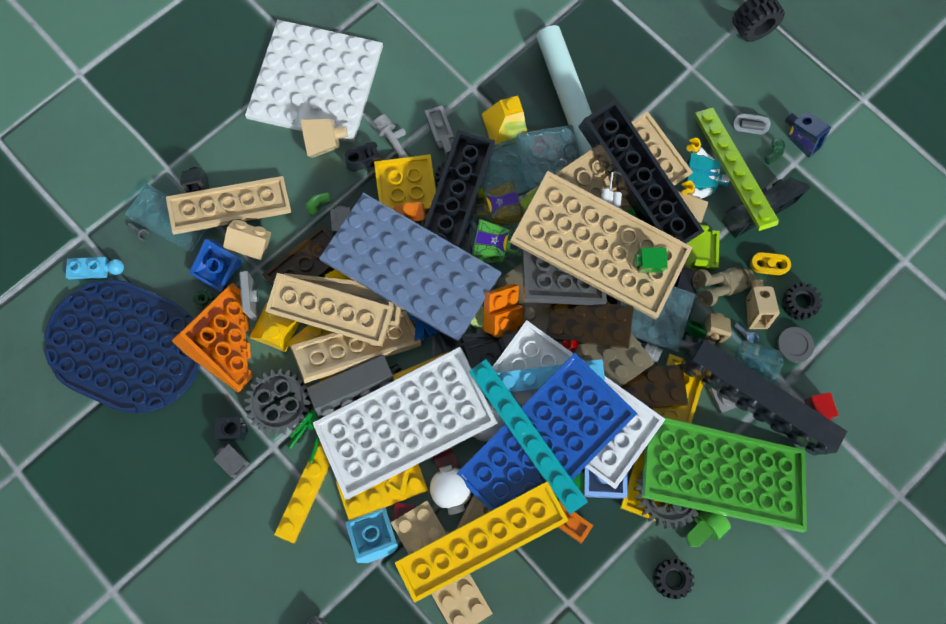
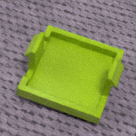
M701 225L705 232L686 243L692 247V250L684 265L718 269L720 231L712 230L711 232L708 231V225Z

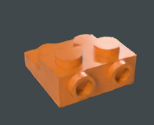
M513 283L484 292L486 298L484 300L483 331L491 333L494 337H502L505 331H517L518 327L523 325L524 306L518 304L519 285Z

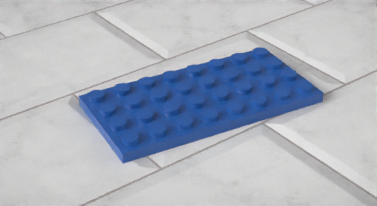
M576 353L521 407L572 480L638 414ZM506 424L457 473L464 480L466 487L490 511L546 482Z

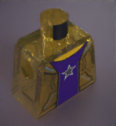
M513 180L484 193V204L475 206L477 217L488 215L492 224L521 221L523 211Z

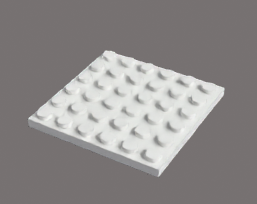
M277 20L245 114L246 118L302 131L300 120L332 119L335 121L336 127L344 125L347 127L348 137L339 138V140L354 143L383 49V43Z

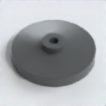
M790 327L779 335L777 348L784 359L793 363H799L807 360L813 354L814 341L806 330L799 327Z

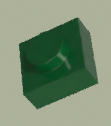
M687 317L685 318L683 327L686 334L693 338L700 337L704 339L707 334L705 324Z

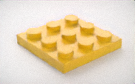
M431 154L374 161L379 202L393 210L396 205L423 202L427 211H429L436 192Z

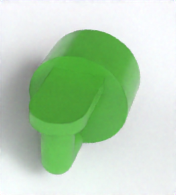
M700 511L699 515L694 517L697 525L687 535L688 545L690 547H698L708 538L718 541L731 529L728 517Z

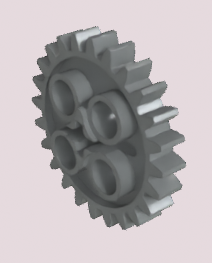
M272 369L270 376L263 373L264 379L261 380L256 377L257 385L250 384L253 391H246L250 398L244 401L250 404V406H247L245 410L251 412L247 418L254 419L251 424L254 426L259 424L258 430L262 431L265 429V433L268 435L272 430L275 436H278L279 430L286 435L288 428L293 431L294 425L298 426L300 419L303 420L305 418L304 413L310 412L306 408V406L312 405V402L307 400L310 398L309 394L305 393L308 385L302 386L304 381L303 379L298 380L299 376L296 373L291 377L290 370H287L285 375L282 369H279L278 374ZM287 384V391L279 393L280 386ZM266 393L269 394L268 401L261 403V396ZM278 398L281 399L280 406L276 405V399ZM296 402L297 407L293 411H288L289 403ZM273 411H277V419L270 421L269 415Z
M643 471L639 473L642 478L636 479L635 482L640 486L634 488L636 492H639V495L635 496L634 499L641 501L637 508L643 507L645 509L642 512V516L650 515L648 522L655 519L657 527L663 523L664 529L669 528L670 524L673 529H676L678 524L680 527L686 525V522L690 523L693 521L692 517L699 515L692 508L682 506V510L679 511L674 504L661 502V507H657L654 500L642 498Z

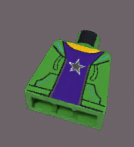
M479 219L472 256L486 262H503L506 252L517 254L518 246L510 243V240H508L510 230Z

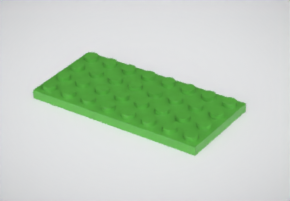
M664 418L665 421L645 447L642 498L803 533L807 531L805 450Z

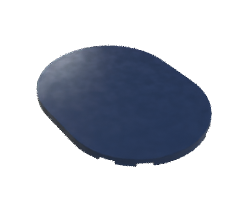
M95 281L82 286L81 289L73 294H69L61 301L52 313L46 327L44 337L46 339L45 356L55 377L69 389L121 412L134 414L148 413L170 405L188 390L200 368V364L187 356L171 341L193 318L175 302L126 281Z

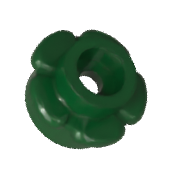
M206 290L199 291L193 298V302L196 303V307L199 309H205L213 301V295Z

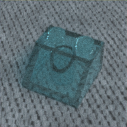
M744 340L741 341L734 358L773 384L784 364L781 351Z

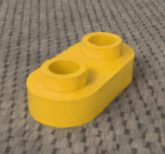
M757 253L751 258L750 267L756 273L784 275L790 270L791 261L787 256L781 254ZM757 262H760L762 267L758 266ZM776 264H780V265H781V269L778 268V267L776 266Z

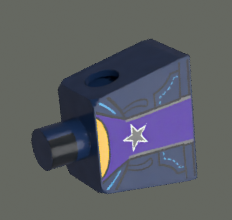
M805 112L799 118L791 113L785 119V123L791 127L788 135L789 139L808 158L823 147L831 126L809 112Z

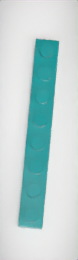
M485 359L469 371L471 376L546 482L548 481L567 512L572 514L588 502L489 361Z

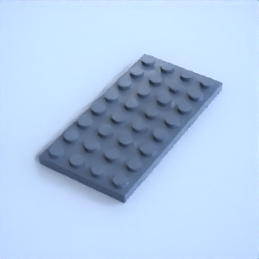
M365 193L361 195L319 258L320 261L457 342L461 340L486 298L484 292L492 290L501 275V272Z

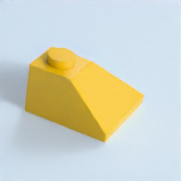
M518 96L500 100L482 113L488 137L491 140H495V147L528 139L524 112Z
M266 302L249 338L286 352L289 346L288 343L293 338L300 322L265 312Z

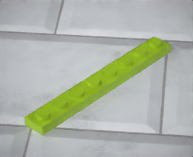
M714 108L696 112L695 119L758 231L778 225L779 220Z

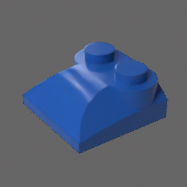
M205 239L189 274L217 291L223 292L234 272L241 267L242 259L235 251L223 248V244L211 239Z

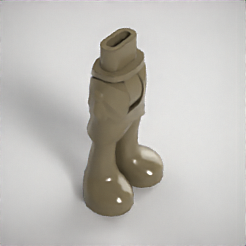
M734 267L714 275L702 269L694 273L692 284L696 290L714 284L720 286L714 289H704L696 294L698 301L705 307L716 304L720 296L727 297L744 291L756 279L751 269H737Z

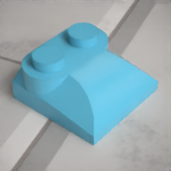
M385 507L345 522L357 563H370L394 553L398 548Z

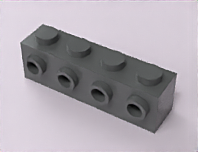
M384 355L306 389L314 409L320 417L327 416L334 412V410L344 407L393 382L394 378Z

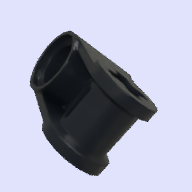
M368 142L364 145L350 148L344 155L346 167L352 172L374 167V161L383 160L378 154L376 142ZM352 158L358 159L355 162L350 161Z

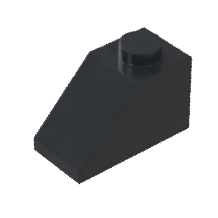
M192 167L189 170L182 171L180 185L186 193L209 189L207 174L202 167Z

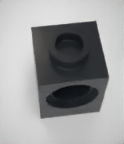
M215 418L214 439L218 441L245 440V435L248 433V424L243 418ZM235 424L236 431L233 434H229L228 428Z

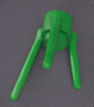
M311 409L290 434V437L294 438L288 445V449L294 446L307 428L315 431L313 422L324 416L319 417L317 412ZM317 434L311 451L309 463H313L320 441Z

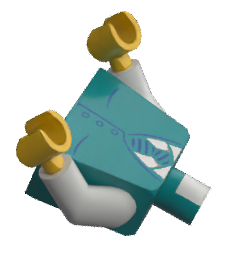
M698 138L690 139L691 145H687L686 149L687 151H693V153L690 154L686 164L693 173L686 177L684 183L681 184L683 186L682 194L702 199L713 194L718 185L728 186L730 179L727 174L720 173L721 163L704 151Z

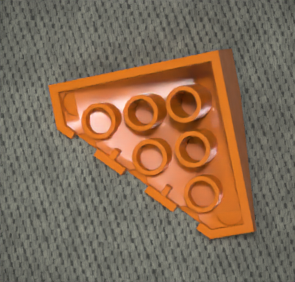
M232 282L171 341L187 356L237 392H240L252 379V370H248L247 360L251 358L250 343H246V332L249 331L248 316H244L242 310L241 290Z

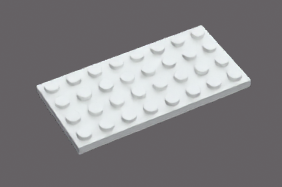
M526 320L493 365L496 373L561 365L573 353ZM605 376L604 381L638 413L586 466L587 469L616 489L665 419ZM539 389L511 392V394L522 407Z
M461 347L313 422L345 499H350L498 424L483 391L469 373L471 367Z

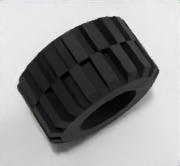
M747 0L734 13L732 23L744 41L753 42L775 30L783 21L785 11L777 0Z

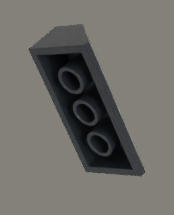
M789 177L784 181L779 179L772 184V188L768 190L764 188L761 191L776 215L797 203L810 189V186ZM743 202L737 208L736 206L729 208L725 212L726 216L722 219L734 238L756 227Z

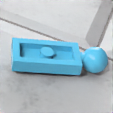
M106 257L67 259L65 277L69 280L107 278L108 271L114 275L121 274L124 270V264L118 259H113L109 262V259Z

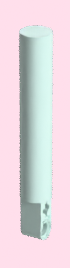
M556 25L548 26L539 31L536 38L581 157L590 151L592 147L578 126L592 112L560 27Z

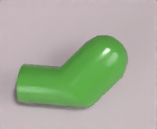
M329 192L312 196L306 203L308 214H316L319 204L331 202Z

